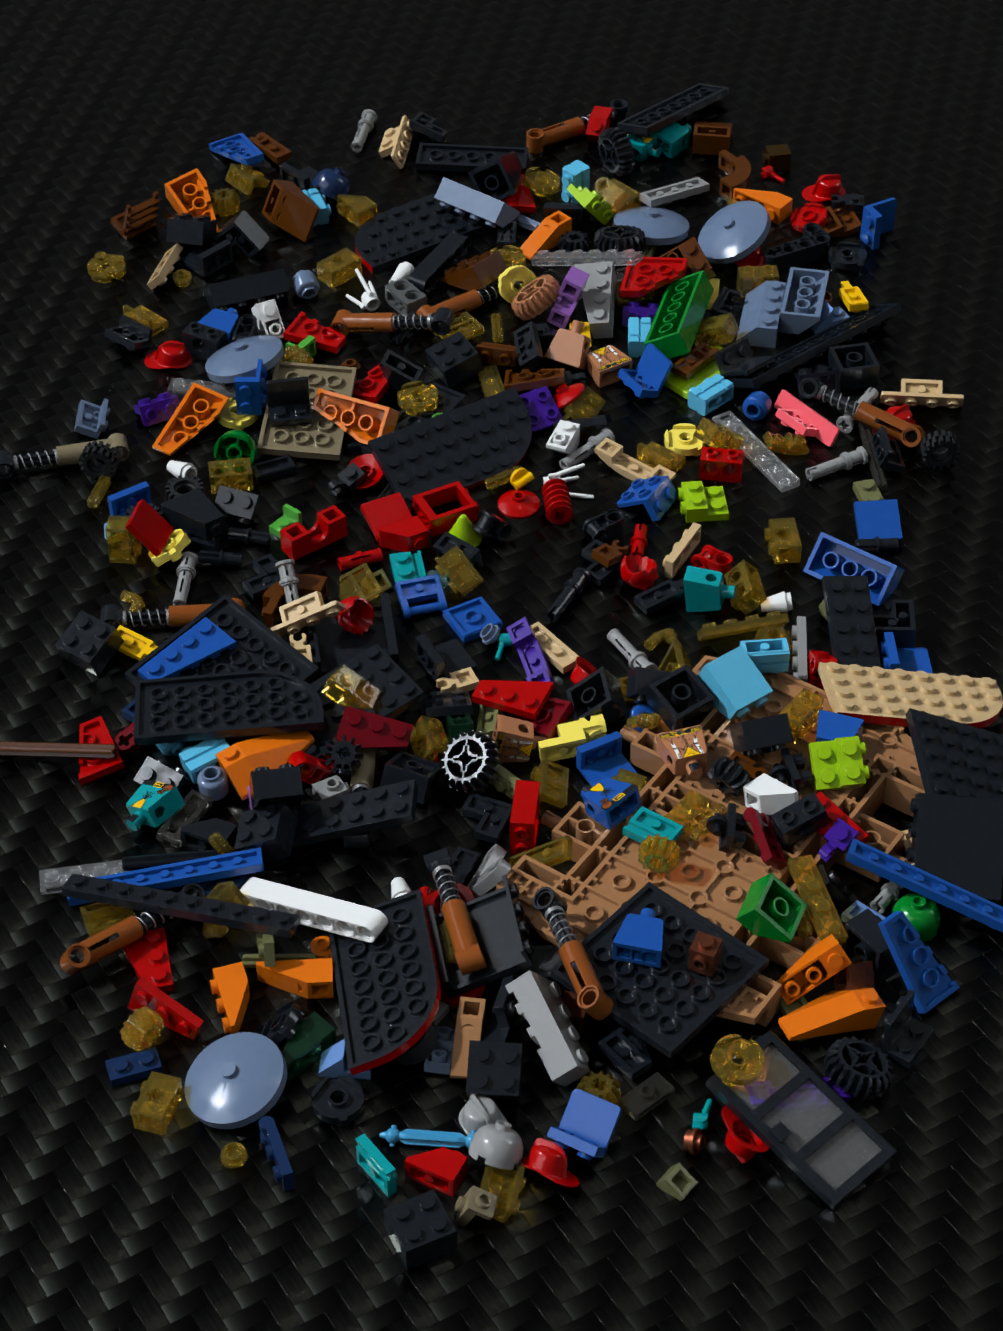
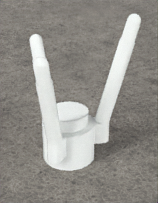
M356 268L355 272L366 292L361 296L362 302L349 294H346V298L357 304L362 310L375 311L380 306L381 301L378 299L372 282L368 281L367 285L359 269Z
M582 463L556 473H550L548 476L543 477V485L548 480L556 478L562 479L565 482L578 480L579 476L560 478L559 476L583 468L585 464ZM569 492L570 497L594 499V495Z

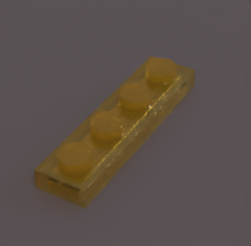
M780 611L767 613V617L759 618L758 615L745 617V621L737 622V619H729L724 621V624L717 626L715 622L702 625L703 628L697 632L698 641L780 627L787 624L789 618L787 613L780 614Z
M812 855L789 858L787 867L802 900L808 904L806 910L820 941L832 934L839 943L846 942L848 935Z

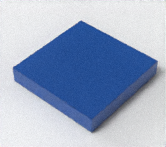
M897 499L854 502L858 539H874L878 536L879 539L897 537L899 542L902 541Z
M482 596L443 610V618L463 643L479 638L480 632L489 623L498 625L500 629L503 628V622Z

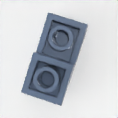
M447 1026L434 1027L437 1032V1043L432 1053L425 1059L424 1072L450 1075L455 1029Z

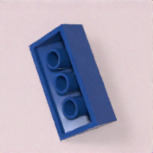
M823 532L820 533L803 572L822 580L823 576H867L871 603L877 606H881L896 590L905 569Z

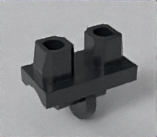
M788 748L781 749L783 760L780 764L775 763L769 776L784 784L787 783L789 787L797 790L799 795L800 788L811 786L812 775L809 770L797 771L805 769V759L802 753L791 755Z
M729 803L728 811L725 814L715 813L714 816L707 819V829L715 836H719V851L726 853L729 846L741 849L746 842V834L739 831H743L747 821L743 818V814L736 813V804Z

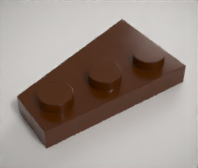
M522 369L521 373H513V370H506L504 391L515 387L518 393L545 386L559 387L565 384V369H540L537 373H532L530 369Z

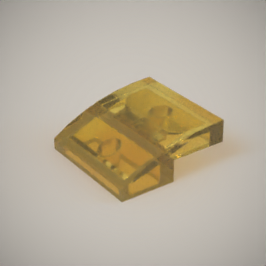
M98 902L79 907L89 937L129 916H136L133 909Z

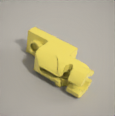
M603 714L590 716V721L583 717L576 721L558 724L557 738L538 741L541 764L576 757V747L607 735Z

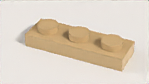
M178 243L165 253L146 284L151 290L157 286L161 287L168 280L166 276L174 270L173 265L181 258L179 254L183 247Z
M693 522L689 529H685L681 540L676 542L672 552L665 556L663 560V567H665L664 577L673 579L699 544L701 539L700 524Z
M539 621L532 624L531 627L538 638L547 661L562 674L575 668L576 657L579 656Z

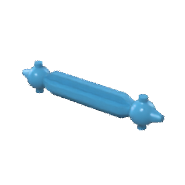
M391 1125L390 1129L380 1133V1137L386 1139L390 1143V1147H395V1144L400 1141L405 1145L459 1149L464 1146L469 1148L476 1131L471 1130V1134L467 1136L460 1132L406 1129L400 1132L396 1129L397 1125Z

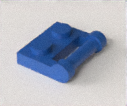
M438 574L395 582V589L404 620L410 619L414 615L435 611L443 612V610L448 609ZM437 598L438 601L435 603L409 607V603Z

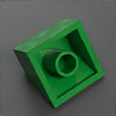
M770 873L752 883L736 920L754 935L789 943L795 935L808 904L773 873Z

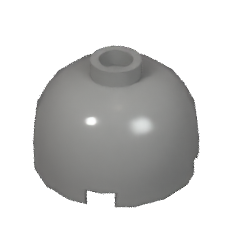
M497 1120L496 1124H486L474 1133L468 1154L475 1160L478 1159V1156L485 1158L486 1165L511 1170L514 1169L515 1165L517 1168L520 1167L524 1148L522 1138L515 1130L511 1129L512 1125L508 1122Z

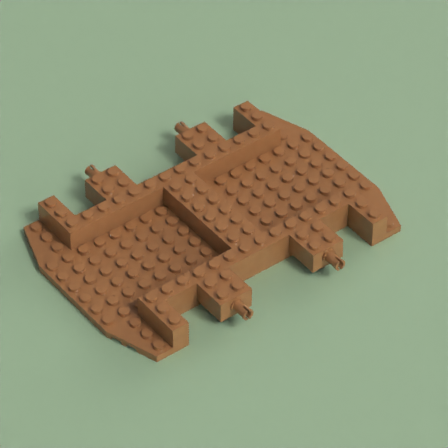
M705 655L692 671L697 676L705 664L717 659V657ZM785 672L761 673L773 690L768 697L769 701L764 706L758 709L755 706L750 709L751 711L746 716L740 719L737 716L731 720H728L713 706L712 711L702 718L704 720L699 724L702 728L708 755L707 767L702 770L703 774L698 779H691L688 773L678 776L674 775L656 751L657 734L671 731L660 717L655 716L642 732L624 725L620 735L622 740L631 743L630 764L654 775L639 792L642 806L683 825V834L671 848L667 849V853L664 855L623 835V827L629 824V820L640 807L611 830L588 816L584 803L580 801L574 805L564 818L547 810L541 818V824L553 829L552 851L576 862V864L565 875L524 854L506 875L511 883L515 882L519 889L520 897H517V900L520 901L525 913L522 918L544 940L558 947L555 936L552 934V929L549 927V922L544 919L542 913L532 903L533 897L539 889L550 887L567 902L565 920L570 922L569 927L573 929L572 934L576 936V940L582 942L650 882L769 960L789 969L812 946L831 935L832 925L804 912L795 935L789 943L752 934L736 918L753 882L773 873L805 901L819 883L814 868L821 864L830 870L836 862L878 883L883 877H879L875 873L846 861L847 851L843 854L837 850L828 863L819 857L820 854L818 852L828 842L824 840L822 835L816 832L787 848L776 834L787 866L782 870H778L771 865L767 866L760 857L761 851L753 838L754 832L748 821L743 831H739L746 834V842L743 847L738 849L729 846L726 853L719 851V836H715L707 829V819L714 816L715 813L725 814L728 811L729 803L736 804V813L744 814L748 807L745 806L744 793H741L738 797H729L726 793L722 794L719 789H715L714 784L710 783L707 774L716 760L720 757H730L734 752L729 726L743 721L787 713L793 742L787 743L786 748L789 749L791 755L803 754L805 769L797 771L809 770L812 775L808 744L816 742L819 710L832 712L825 691ZM863 723L860 742H865L866 755L862 756L863 765H868L870 773L866 784L863 787L815 792L812 775L811 786L800 788L799 800L813 792L815 794L822 792L869 835L868 842L865 844L910 864L905 857L900 856L905 833L872 818V816L882 803L911 817L914 816V813L910 812L911 799L915 798V794L925 793L912 739L904 732L905 728L902 726ZM763 749L764 753L749 756V758L756 761L755 768H764L769 775L775 763L780 764L783 760L781 749L766 753V750ZM503 880L496 885V890L505 887ZM759 974L716 1017L753 1025L758 1023L767 1027L779 1011L782 984Z

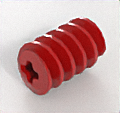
M562 479L548 480L542 487L546 516L551 523L557 525L566 524L572 520L574 514L569 489L566 482Z

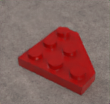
M630 256L620 287V297H642L684 277L688 266V259Z

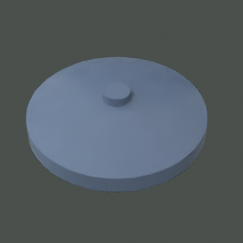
M740 201L730 204L716 212L705 223L700 231L698 244L707 260L711 263L728 264L736 262L755 251L765 240L771 226L770 216L766 209L758 202Z
M638 206L626 208L619 211L614 216L613 226L622 224L640 228L644 231L646 245L675 244L686 239L689 233V222L685 217L674 211L659 207Z
M271 335L243 338L222 347L211 355L205 364V370L209 379L217 383H234L235 377H256L258 359H263V365L267 366L268 371L282 359L284 347L279 338Z
M239 1032L224 1036L207 1046L190 1066L184 1088L186 1102L194 1115L210 1127L234 1129L246 1126L264 1116L279 1100L287 1080L286 1061L277 1045L266 1036L253 1032Z

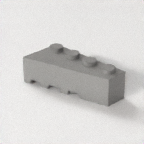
M613 261L574 264V267L590 274L583 290L582 298L593 339L613 338L617 278Z
M529 970L505 985L508 993H514L519 1002L515 1005L519 1015L523 1014L530 1025L526 1029L530 1038L541 1047L537 1052L551 1080L566 1087L591 1072L587 1064L589 1061L588 1056L580 1046L578 1041L580 1035L571 1023V1012L562 1000L561 995L563 993L559 984Z

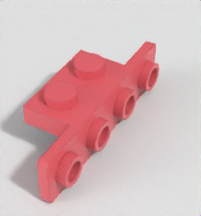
M781 390L774 404V408L777 409L775 416L781 420V424L793 428L795 434L802 438H806V436L816 437L828 447H832L840 433V428L787 390Z

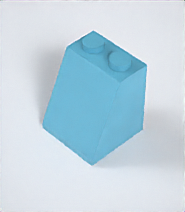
M742 646L705 664L697 675L715 697L713 706L728 720L737 716L740 719L746 716L751 711V708L756 706L758 709L764 706L769 701L768 697L773 692Z

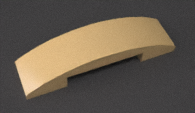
M607 437L595 447L594 452L609 467L632 481L642 478V480L649 479L656 475L659 477L668 475L671 481L676 477L675 472L659 464L652 468L623 453L624 446Z

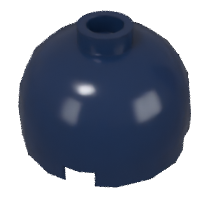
M335 167V169H323L312 182L313 187H316V185L321 187L319 190L321 193L337 201L341 198V202L346 200L350 191L349 180L344 176L345 172L338 167Z

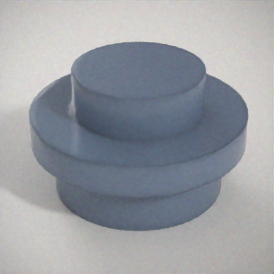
M492 623L487 624L480 632L482 642L486 645L495 643L499 639L500 627Z

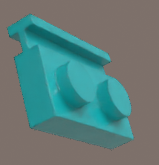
M420 550L411 554V551L389 554L394 583L426 576Z
M643 806L629 820V824L623 827V835L664 855L667 853V849L673 846L684 831L683 825Z
M365 1134L360 1135L355 1139L358 1143L356 1145L358 1164L387 1197L392 1196L397 1192L396 1180L398 1176L396 1169Z

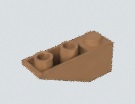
M460 997L450 1078L467 1079L470 1040L481 1041L486 1023V999Z

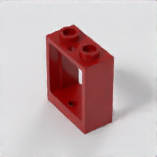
M459 481L412 496L413 513L420 518L431 537L448 532L462 514H465L472 523L478 522L479 505L476 500L471 498L468 489L464 488ZM458 500L463 506L438 515L431 509Z
M516 780L510 817V855L522 857L525 854L529 857H534L540 818V782Z

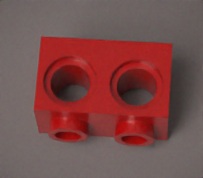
M702 447L699 479L741 483L744 450Z

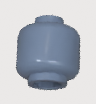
M310 270L298 271L291 281L299 298L311 299L317 295L320 288L315 274Z
M208 766L199 772L197 784L199 792L204 799L217 801L229 793V779L223 768Z

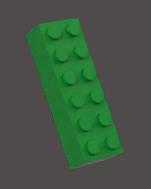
M704 270L681 277L668 284L644 342L645 348L649 343L654 344L669 359L677 356L683 357L690 353L714 290Z

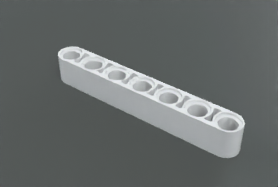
M256 877L249 878L235 895V899L239 904L300 915V924L369 943L374 942L388 924L387 917L380 910Z

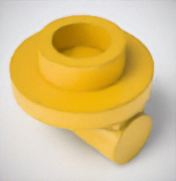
M518 468L511 474L510 483L516 490H519L532 481L534 476L525 468Z

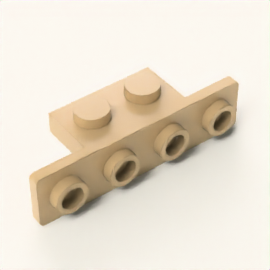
M406 115L402 117L400 126L394 129L389 128L385 131L378 152L382 158L391 155L399 169L404 168L414 134L413 129L408 127L411 120Z
M902 378L901 392L882 391L880 403H885L888 406L908 404L909 407L926 405L930 408L947 406L948 408L955 409L962 407L964 395L942 394L943 380Z
M315 591L280 606L279 611L282 623L269 629L282 638V636L300 632L303 627L317 625L324 618L338 616L341 611L346 609V606L337 600L324 605L321 592Z

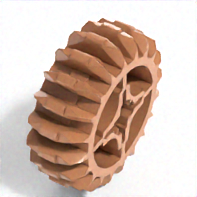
M547 274L537 277L529 284H526L516 294L511 304L516 316L524 321L541 315L559 297V282L552 275Z

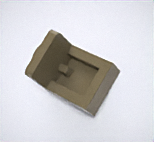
M473 1185L464 1196H459L454 1207V1211L457 1212L455 1223L465 1227L475 1215L490 1220L494 1215L497 1196Z

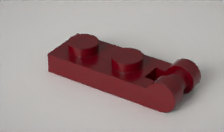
M748 807L744 811L743 818L751 824L754 832L753 838L760 848L762 861L767 866L771 865L778 870H782L787 866V862L769 816L759 813L753 807Z

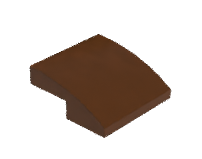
M830 206L825 207L828 212V221L822 228L830 237H842L861 232L862 223L854 211H845L844 207L832 210Z

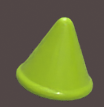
M465 514L460 515L453 527L448 531V533L474 547H478L482 541V535L472 528L473 524Z

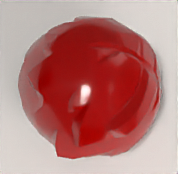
M632 554L623 557L620 566L621 577L631 587L647 590L659 577L657 563L654 559H649L647 556L643 558L640 555L633 556Z
M352 596L340 601L345 604L346 609L341 611L338 616H335L338 625L356 635H363V632H368L369 626L373 625L372 619L375 617L372 605L366 599L359 596Z

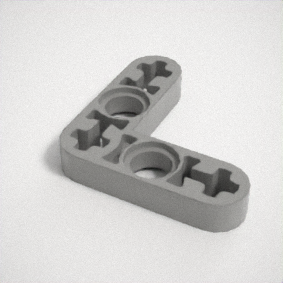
M495 844L487 852L467 886L472 892L474 899L483 896L502 881V876L507 875L512 865L503 859L506 850L498 844Z

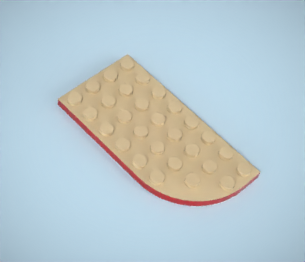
M819 662L817 669L832 712L864 719V723L908 727L905 714L912 708L982 729L997 720L1003 706V696L996 680L988 677L973 678L967 675L953 676L946 673L913 672L899 668L892 670L883 669L878 666L862 667L857 664L842 665L835 662Z

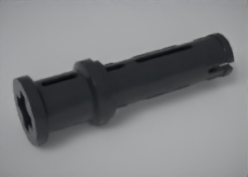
M576 568L571 579L564 583V590L545 612V616L549 621L553 618L552 622H556L573 598L581 595L582 588L591 582L592 577L586 569Z

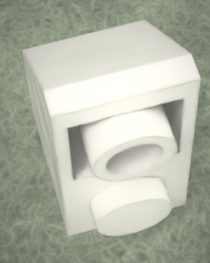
M275 299L254 305L251 310L257 318V326L262 335H271L279 339L284 338L285 328Z
M560 420L546 443V448L566 455L574 452L580 444V424Z
M765 773L743 786L745 806L753 807L759 813H764L765 815H772L799 800L797 790Z

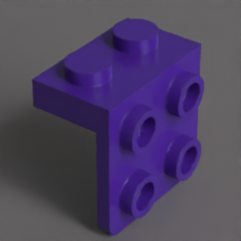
M547 386L519 395L528 410L532 433L551 427L553 423L563 420Z

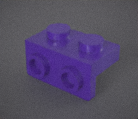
M629 301L628 304L623 306L622 326L628 327V319L630 317H639V319L651 317L653 322L660 303H648V306L640 305V302Z
M165 392L158 394V398L150 400V398L141 399L138 401L139 404L133 405L135 414L141 415L143 426L145 427L167 421L180 404L178 396Z

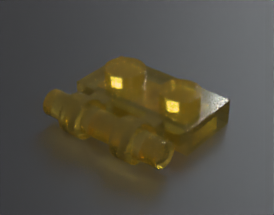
M690 790L665 817L684 826L682 835L690 830L691 838L697 840L709 831L706 826L707 819L714 816L715 813H720L722 816L725 806L718 803L715 807H711L710 799Z

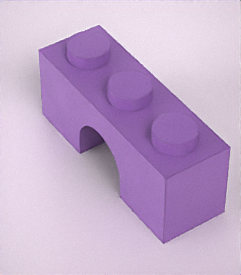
M574 266L570 268L558 292L560 295L552 307L547 322L559 328L565 329L574 315L590 274Z

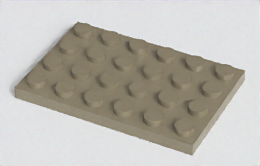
M279 361L275 365L272 380L308 377L312 423L271 428L267 400L257 445V454L290 455L291 457L340 461L345 431L313 409L312 406L318 388L353 397L357 367Z

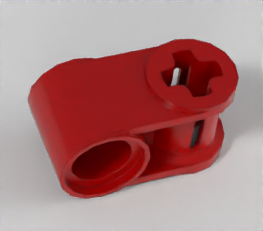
M705 545L702 548V552L691 558V564L694 567L722 572L724 582L732 578L733 557L729 553L718 550L712 545Z
M809 650L807 661L808 674L819 676L817 671L819 662L837 663V658L828 652Z
M296 751L288 758V764H293L294 767L304 764L300 767L301 781L311 786L316 782L327 779L330 774H333L331 772L333 765L326 767V760L316 758L303 751Z

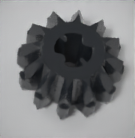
M566 231L565 234H561L558 242L559 252L568 259H582L590 251L591 247L590 238L587 233H582V231Z
M342 735L341 742H339L337 737H333L334 745L327 743L326 748L329 751L323 752V757L328 758L325 762L326 767L333 765L332 773H336L338 769H341V776L345 775V769H348L349 773L353 774V766L360 768L361 763L358 760L364 758V754L359 752L362 749L361 744L353 746L356 740L354 737L349 742H346V735ZM348 752L347 757L339 759V753Z
M720 757L716 760L707 774L710 783L715 785V789H719L722 794L726 793L729 797H738L743 793V786L750 781L749 773L743 769V765H739L736 760L733 761L729 757Z

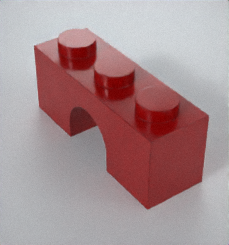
M333 505L316 513V523L308 531L299 522L281 529V550L290 559L297 560L348 536L346 515Z

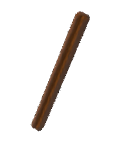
M0 741V755L115 758L117 753L116 745Z

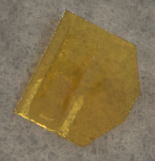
M367 563L339 577V598L341 601L352 596H359L369 602L384 593Z

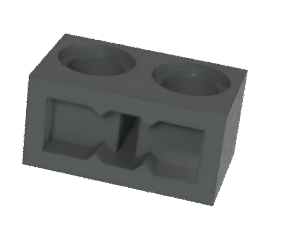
M405 278L385 285V302L403 317L411 311L416 313L421 306L426 305L428 302L427 296Z

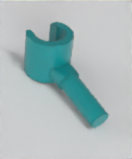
M501 633L499 635V646L495 656L496 661H500L504 646L512 647L508 633Z
M707 1099L702 1113L693 1112V1129H707L709 1110L713 1103L712 1099Z

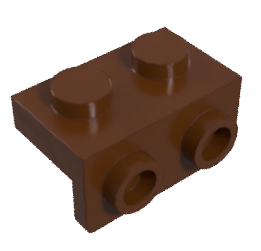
M488 342L477 344L476 350L482 363L516 367L518 354L515 346Z

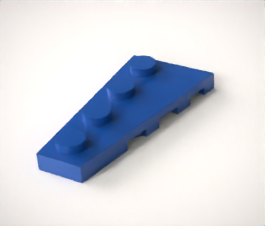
M243 133L209 143L210 151L246 166H256L265 160L263 153Z
M205 617L139 668L138 674L144 680L177 677L181 671L188 668L192 670L200 666V662L208 658L214 659L220 656V652L228 648L229 650L236 648L237 641Z
M895 911L878 923L908 991L910 989L915 991L914 1005L918 1013H927L960 988L955 981L948 977V971L945 967L939 964L932 956L933 951L929 946L923 944L920 940V934L902 911Z

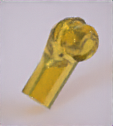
M123 590L120 599L132 604L130 611L135 613L140 610L141 612L142 608L145 607L143 598L138 594Z
M671 628L654 632L644 642V647L651 651L664 639L667 643L671 644L677 639V635Z
M641 713L628 718L626 723L630 729L637 727L654 729L661 722V717L657 713H651L650 715Z

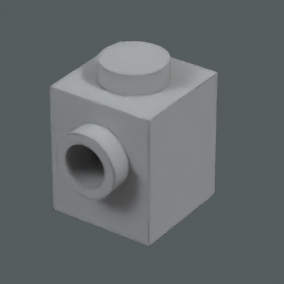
M338 774L312 784L313 801L351 793L347 782H343Z

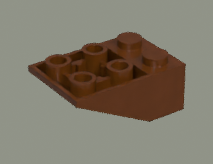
M697 121L694 126L692 153L719 156V152L724 149L729 152L733 124Z
M274 179L262 214L271 223L300 240L308 242L320 208L292 181Z
M695 237L659 256L687 258L688 266L685 276L704 270L709 280L716 276ZM668 284L656 289L661 298H663Z
M487 251L481 254L480 257L476 255L469 260L465 259L459 262L456 268L452 267L444 271L445 275L439 278V281L467 291L472 289L479 290L497 280L499 275L507 269V266L499 251L494 253Z

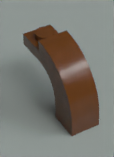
M724 149L719 152L718 167L729 175L720 178L719 194L732 203L734 188H750L751 165L743 155L735 157Z
M313 574L296 575L299 578L297 585L299 598L319 591L322 594L323 602L328 595L327 577ZM279 581L271 585L262 596L263 609L261 618L264 619V625L268 628L276 626L281 616L279 607L287 604L284 588H281Z

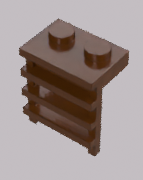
M157 191L153 192L152 198L132 208L129 204L126 205L124 212L111 218L110 223L126 241L157 226L155 219L158 218L156 212L159 211L157 204H160Z

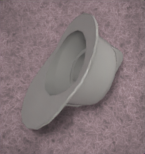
M474 1094L470 1095L469 1101L460 1111L458 1118L461 1127L467 1135L471 1134V1130L477 1131L486 1124H496L497 1120L508 1122L491 1098L486 1096L476 1097Z

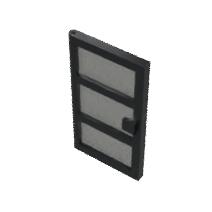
M771 1030L706 1082L705 1086L832 1210L889 1160L895 1157L898 1152Z

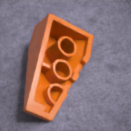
M197 168L164 184L166 198L178 214L192 213L193 216L209 215L211 219L216 220L207 182Z
M193 382L152 445V448L168 456L173 455L220 416L230 400L229 397Z
M320 388L317 389L312 406L313 409L354 437L355 440L368 445L370 440L394 432L400 413L390 407Z
M309 731L269 734L235 743L215 755L220 767L226 771L230 784L240 798L245 800L248 798L247 786H249L251 771H255L258 767L278 769L280 765L288 763V758L292 753L296 751L304 752L315 740Z
M874 988L832 990L779 1018L778 1024L789 1041L865 1030L877 1027L886 1006Z

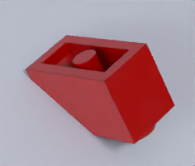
M594 106L589 116L586 130L588 141L598 143L601 132L610 127L613 108Z
M418 516L378 528L380 547L401 552L411 551V553L429 547L428 529Z
M445 1147L408 1156L405 1159V1177L454 1197L468 1174V1157L459 1151H452Z

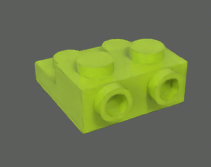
M572 183L566 188L586 210L604 225L615 215L610 209L612 205L605 199L601 201L602 197L595 190L591 192L586 187L583 189L581 186L576 188Z
M702 481L681 482V488H677L678 500H682L680 502V512L685 514L686 523L729 520V511L723 486L703 487Z
M859 736L835 738L831 741L811 742L808 744L815 792L863 787L866 784L870 773L868 765H863L862 756L866 755V746L864 741L860 742Z

